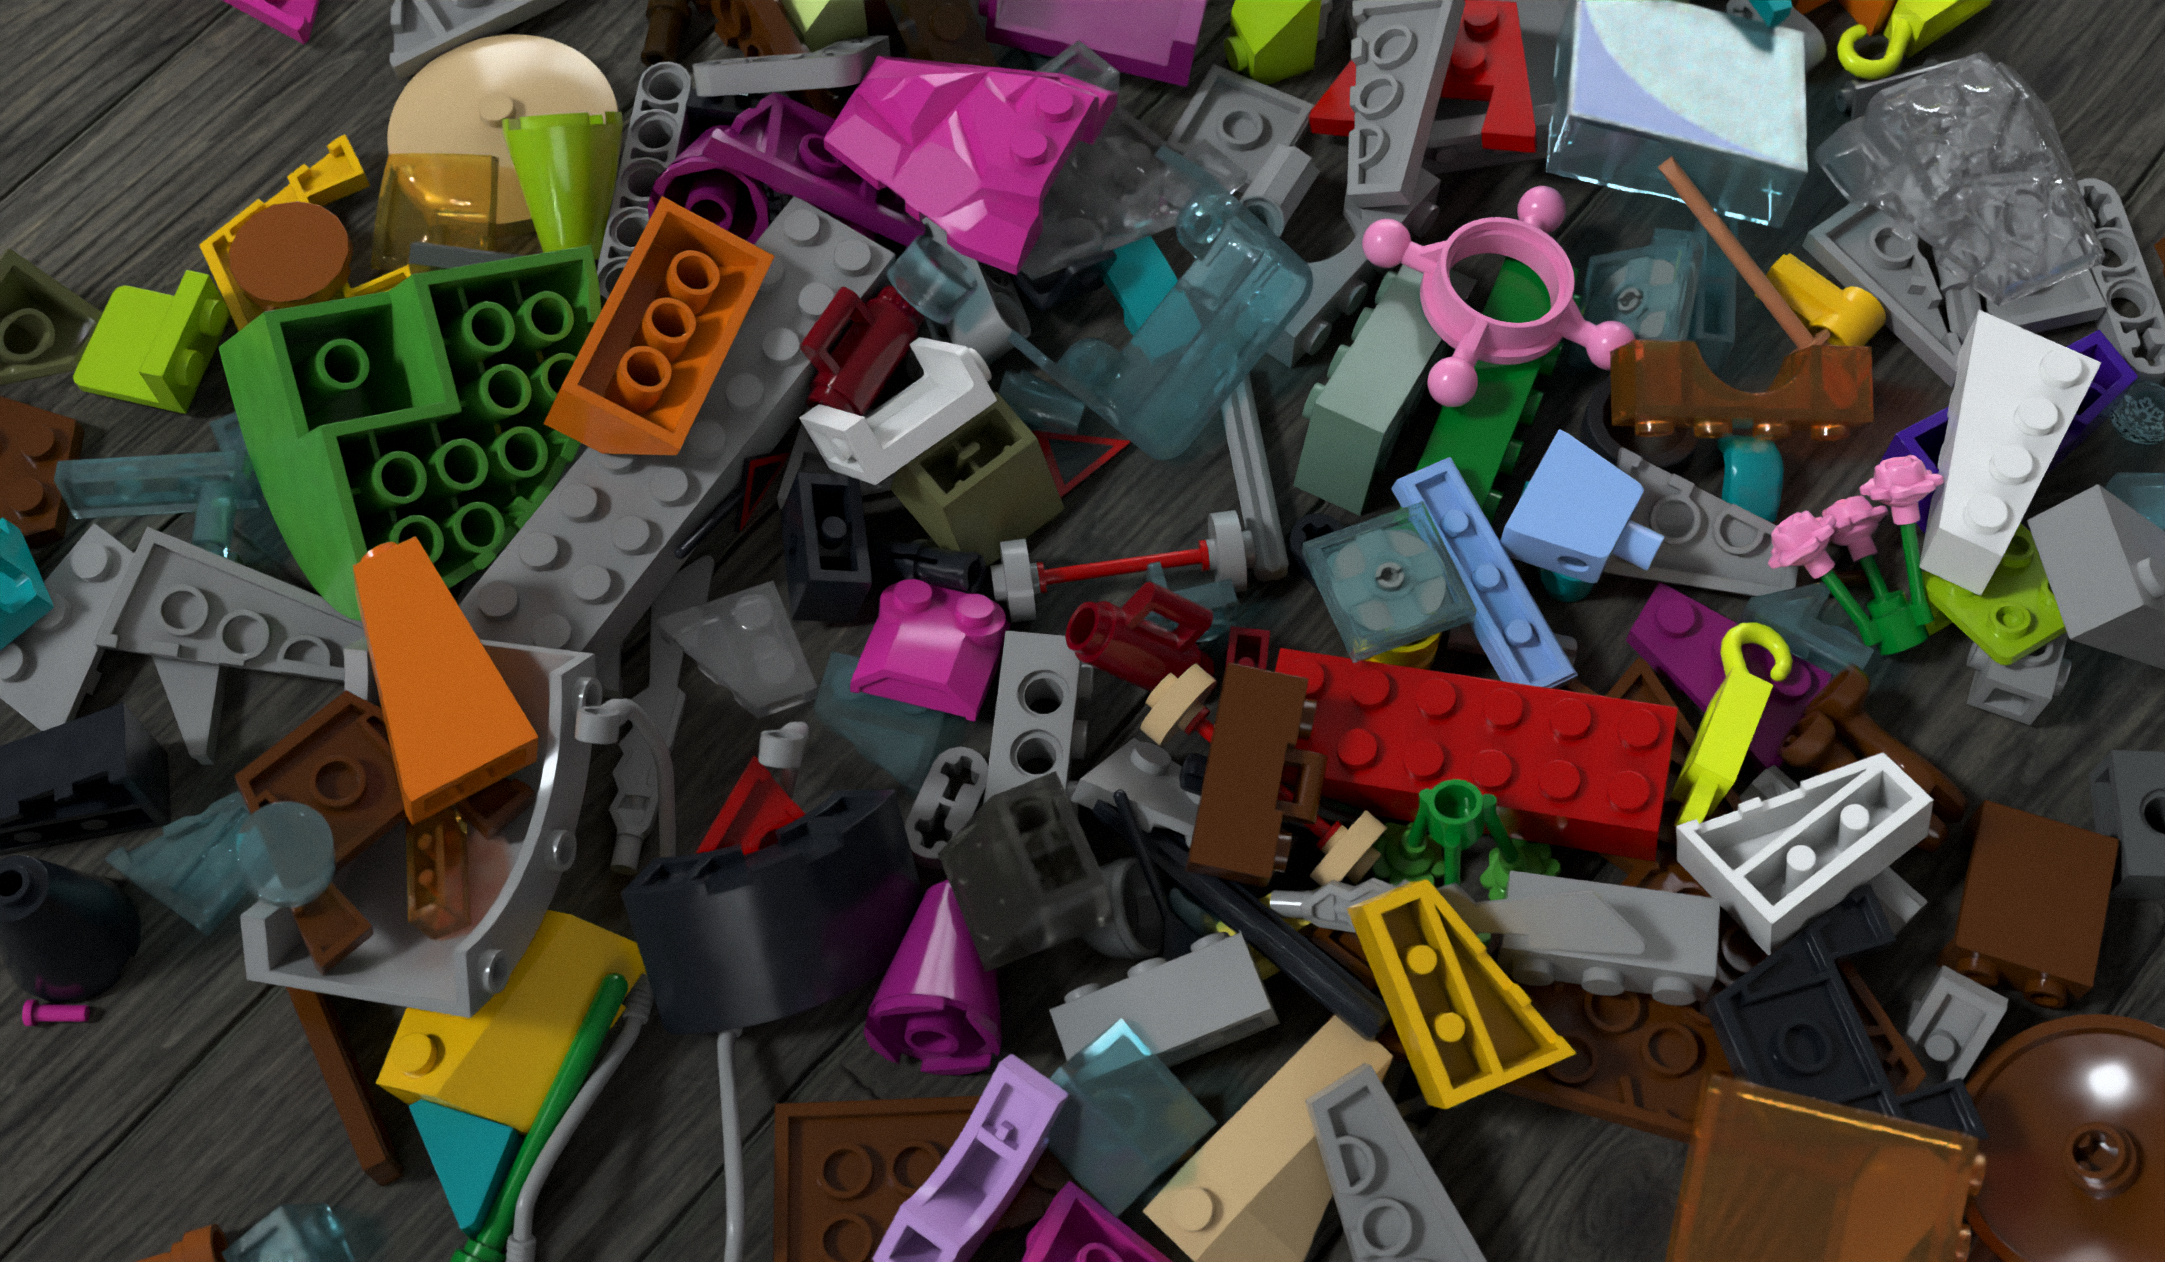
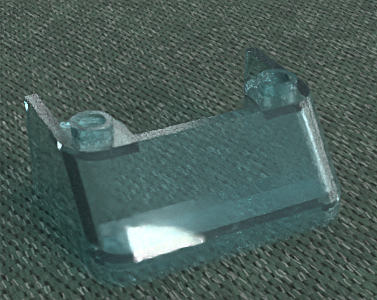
M1162 145L1155 156L1195 191L1179 212L1176 221L1177 238L1180 244L1196 258L1195 261L1120 353L1102 339L1084 338L1074 343L1056 364L1015 330L1012 331L1007 340L1150 457L1158 460H1169L1179 456L1190 446L1304 306L1312 292L1313 275L1308 264L1207 171Z

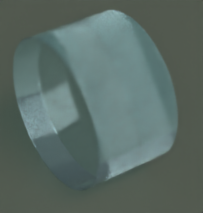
M918 235L887 272L893 287L911 306L929 319L940 324H948L978 290L977 280L964 263L943 245L923 235Z
M297 802L272 803L250 815L238 832L235 850L241 877L246 888L258 900L275 907H296L317 898L330 884L336 869L333 836L327 821L313 808Z

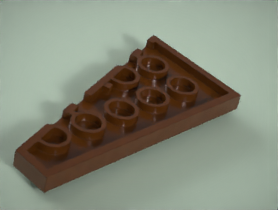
M1191 1087L1068 1092L1070 1095L1046 1136L1050 1139L1048 1145L1007 1210L983 1242L1040 1221L1054 1197L1069 1181L1096 1200L1183 1167L1195 1155ZM981 1096L775 1104L773 1262H874L872 1259L901 1205L920 1189L943 1161L963 1131Z

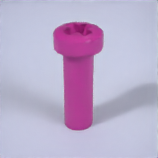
M37 999L26 1000L22 1010V1020L25 1026H36L38 1021L87 1022L90 1015L88 1005L39 1004Z

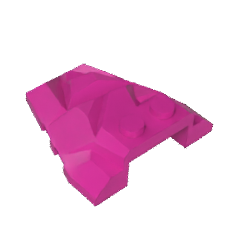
M877 56L824 137V149L877 190L889 187L905 200V211L920 222L927 217L946 231L947 244L960 254L1017 275L1043 231L1044 198L1078 140L1091 145L1094 144L1117 105L1118 94L1059 73Z

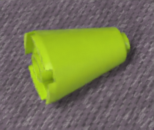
M589 112L519 117L520 120L502 119V133L543 253L591 245L594 261L599 259L616 186L623 131L622 112H605L606 124H603V115H589Z

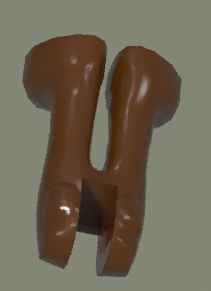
M1851 664L1828 682L1805 707L1803 711L1805 717L1796 722L1786 732L1777 748V755L1792 767L1810 768L1820 774H1824L1860 761L1840 740L1865 758L1884 752L1933 799L1928 836L1914 846L1918 850L1932 854L1949 838V831L1942 821L1948 823L1960 822L1965 815L1969 802L1960 789L1937 767L1891 736L1872 719L1863 706L1869 694L1871 681L1868 675L1859 667Z

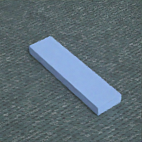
M1448 457L1397 479L1391 490L1420 540L1425 542L1439 557L1445 571L1446 585L1501 681L1559 689L1571 683L1578 674L1452 458Z

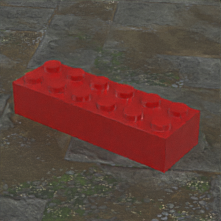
M1280 648L1275 672L1308 678L1305 699L1317 701L1310 739L1308 741L1297 738L1295 748L1320 753L1328 757L1321 796L1362 809L1364 812L1367 810L1374 816L1414 822L1420 808L1419 793L1421 790H1432L1434 786L1446 780H1466L1474 784L1482 795L1492 794L1496 797L1497 814L1510 838L1655 862L1675 740L1678 707ZM1284 765L1280 782L1295 786L1298 768ZM1484 823L1483 833L1490 834L1486 824Z

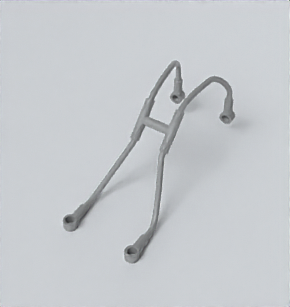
M611 699L599 707L586 706L578 708L575 739L594 744L618 742L619 727L628 719L636 726L645 739L653 755L657 770L660 857L676 856L673 764L668 747L657 726L638 704L629 699ZM790 722L781 730L761 732L758 762L766 766L782 768L779 785L792 800L810 734L809 726L805 722ZM644 973L627 994L624 1005L626 1009L622 1013V1018L625 1020L622 1031L557 1125L521 1189L515 1208L514 1232L507 1240L506 1262H535L536 1238L532 1235V1221L536 1199L570 1137L636 1041L641 1026L648 1022L654 995L648 976ZM743 1027L717 1031L719 1034L717 1054L726 1181L727 1229L724 1262H742L744 1244L743 1165L734 1049L735 1039L741 1036Z

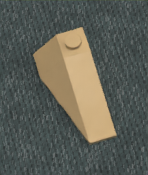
M1334 1015L1182 1167L1143 1212L1194 1262H1305L1329 1201L1334 1196L1305 1100L1363 1063L1372 1066L1383 1084L1394 1056L1377 1040L1372 1042L1364 1040Z

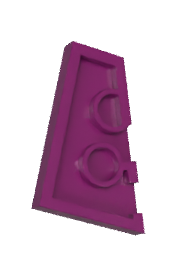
M1659 582L1630 629L1626 642L1679 695L1687 694L1705 713L1710 700L1726 678L1720 654L1722 639L1727 631L1738 624ZM1749 643L1742 645L1741 649L1749 673L1773 684L1746 753L1755 763L1752 769L1760 775L1773 764L1778 768L1780 767L1783 760L1777 755V748L1782 738L1796 722L1805 717L1803 714L1805 707L1828 683L1832 674L1791 653L1793 663L1790 674L1785 680L1776 682L1770 676L1771 669L1775 665L1773 655L1761 645Z

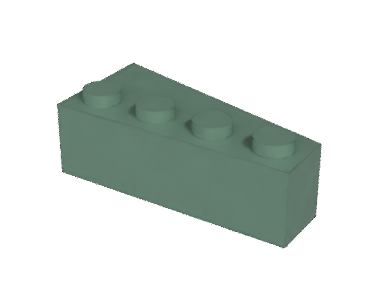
M1402 265L1398 273L1391 270L1387 272L1375 298L1376 308L1374 310L1369 307L1363 309L1352 333L1351 340L1354 342L1351 347L1344 344L1339 346L1328 369L1327 378L1329 381L1326 386L1318 382L1314 385L1302 412V417L1310 420L1293 486L1359 516L1370 498L1369 492L1375 472L1383 474L1393 456V448L1403 425L1409 426L1427 387L1431 368L1438 361L1444 359L1451 348L1431 327L1422 309L1420 284L1423 273L1405 265ZM1450 269L1452 287L1458 296L1467 305H1470L1477 280Z

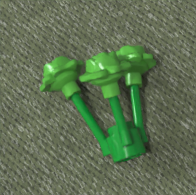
M1446 780L1434 786L1432 790H1421L1419 793L1420 808L1414 822L1407 825H1399L1393 822L1386 823L1387 829L1373 845L1382 854L1372 869L1373 876L1379 880L1388 879L1389 884L1397 886L1404 879L1410 882L1428 879L1434 886V878L1444 876V886L1455 882L1460 886L1461 851L1468 849L1478 841L1483 834L1485 823L1497 845V848L1490 851L1489 866L1480 876L1482 886L1490 890V901L1503 899L1510 871L1557 877L1562 869L1558 860L1551 858L1552 850L1548 844L1528 843L1525 840L1510 839L1497 814L1496 797L1492 794L1482 795L1474 784L1466 780ZM1428 828L1430 831V835H1427L1426 833ZM1443 847H1444V854H1445L1444 859H1443V857H1442V848H1443ZM1480 932L1477 935L1484 946H1488L1491 943V933Z

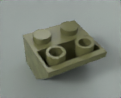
M998 392L994 393L997 399L995 403L898 469L890 488L940 548L962 552H978V554L984 557L986 570L990 568V565H994L1001 560L1000 542L1024 538L1027 540L1062 514L1065 509L1038 439Z

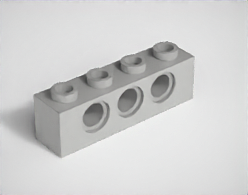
M1018 631L1005 632L975 866L976 885L988 897L1056 904L1059 881L1071 882L1075 843L1063 842L1066 819L1078 820L1080 804L1071 801L1079 781L1070 779L1073 759H1085L1088 721L1077 720L1079 699H1092L1095 667L1078 660L1075 652L1068 648L1065 636ZM1041 699H1050L1060 705L1057 710L1048 714H1039L1029 708L1032 703ZM1033 758H1043L1054 765L1046 773L1038 775L1027 773L1021 768L1025 762ZM1027 818L1041 820L1047 825L1043 832L1035 836H1023L1013 830L1018 822Z

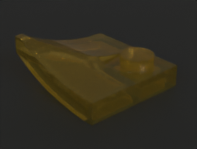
M389 154L376 211L371 269L394 271L408 265L410 246L414 242L495 252L499 158L493 155Z

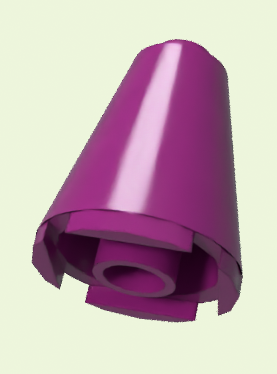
M717 125L707 129L658 176L651 189L647 206L649 220L663 196L753 245L769 227L770 207L763 182L702 155V150L711 133L717 128L724 132L731 126Z
M951 878L942 883L935 884L927 890L869 1007L863 1034L870 1047L891 1062L899 1065L901 1054L922 1060L920 1072L934 1075H964L984 1070L990 1066L992 1054L999 1055L1002 1043V1025L992 904L990 898L975 883L969 880Z

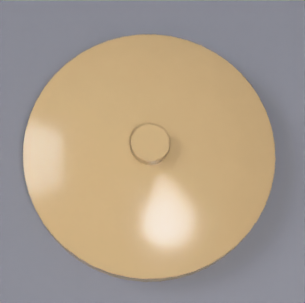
M509 34L480 38L441 54L423 67L406 85L393 108L389 121L387 139L389 157L398 181L410 201L422 213L442 226L457 232L482 237H511L536 232L502 133V119L520 120L519 117L589 112V115H603V124H606L605 112H619L613 90L606 77L590 59L579 51L555 40L539 36Z

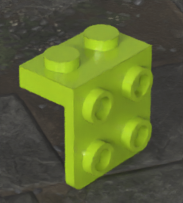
M186 270L174 296L127 285L116 288L74 372L73 380L79 389L88 393L186 414L231 316L210 275Z
M2021 523L1981 596L1928 571L1923 572L1926 599L1935 618L1934 621L1925 624L1930 636L1954 623L1996 663L2011 665L2067 632L2032 533Z

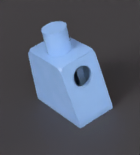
M1559 429L1506 523L1500 542L1509 558L1588 583H1597L1612 555L1647 571L1665 536L1631 520L1644 493L1642 485L1573 436Z

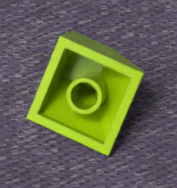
M1235 0L1231 11L1230 36L1224 40L1226 57L1233 71H1241L1243 76L1264 85H1270L1314 69L1322 0Z

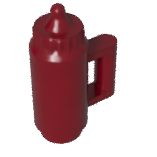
M910 282L903 290L894 286H886L879 291L875 298L868 300L866 304L851 289L840 287L799 345L801 351L818 370L809 384L811 393L806 399V403L810 409L821 404L864 416L910 349V344L918 337V328L924 321L925 310L917 301V296L921 291V287L917 282ZM851 317L853 320L852 324L829 355L827 352L828 348Z
M1146 582L1122 607L1107 601L1098 603L1085 602L1075 610L1068 622L1065 636L1066 644L1069 649L1075 652L1078 660L1151 693L1168 674L1172 673L1179 678L1194 664H1198L1211 677L1214 674L1212 658L1208 653L1200 650L1195 643L1210 628L1213 622V612L1153 582ZM1152 611L1179 625L1173 631H1170L1144 618Z

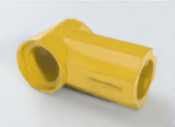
M1791 253L1788 255L1783 254L1772 265L1766 275L1812 336L1824 329L1829 331L1831 335L1827 339L1846 364L1886 322L1884 308L1871 293L1854 286L1841 290Z

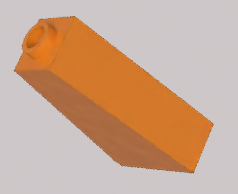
M417 537L410 538L398 545L395 542L383 543L368 551L359 563L353 565L355 593L405 813L411 824L414 825L536 762L538 735Z

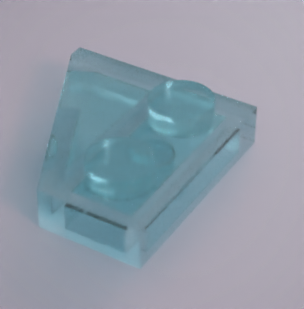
M239 790L210 804L209 808L199 815L185 816L162 827L165 835L130 852L124 846L111 852L105 861L116 871L208 937L271 864Z

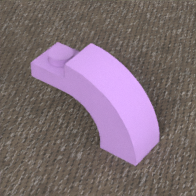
M1013 1054L1002 1060L963 1131L948 1154L920 1189L901 1205L872 1261L968 1262L1000 1220L1032 1172L1050 1141L1046 1136L1070 1094Z

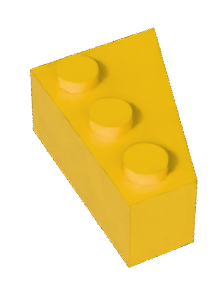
M1428 879L1406 883L1346 908L1427 1105L1448 1109L1577 1054L1562 1036H1558L1530 1004L1531 999L1517 983H1513L1485 951L1487 948Z

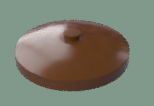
M2085 1014L2047 1021L2024 1030L2007 1040L1978 1066L1965 1085L1989 1138L1970 1148L1947 1147L1948 1166L1968 1183L1956 1199L1973 1230L2002 1262H2165V1029L2134 1018L2105 1014Z

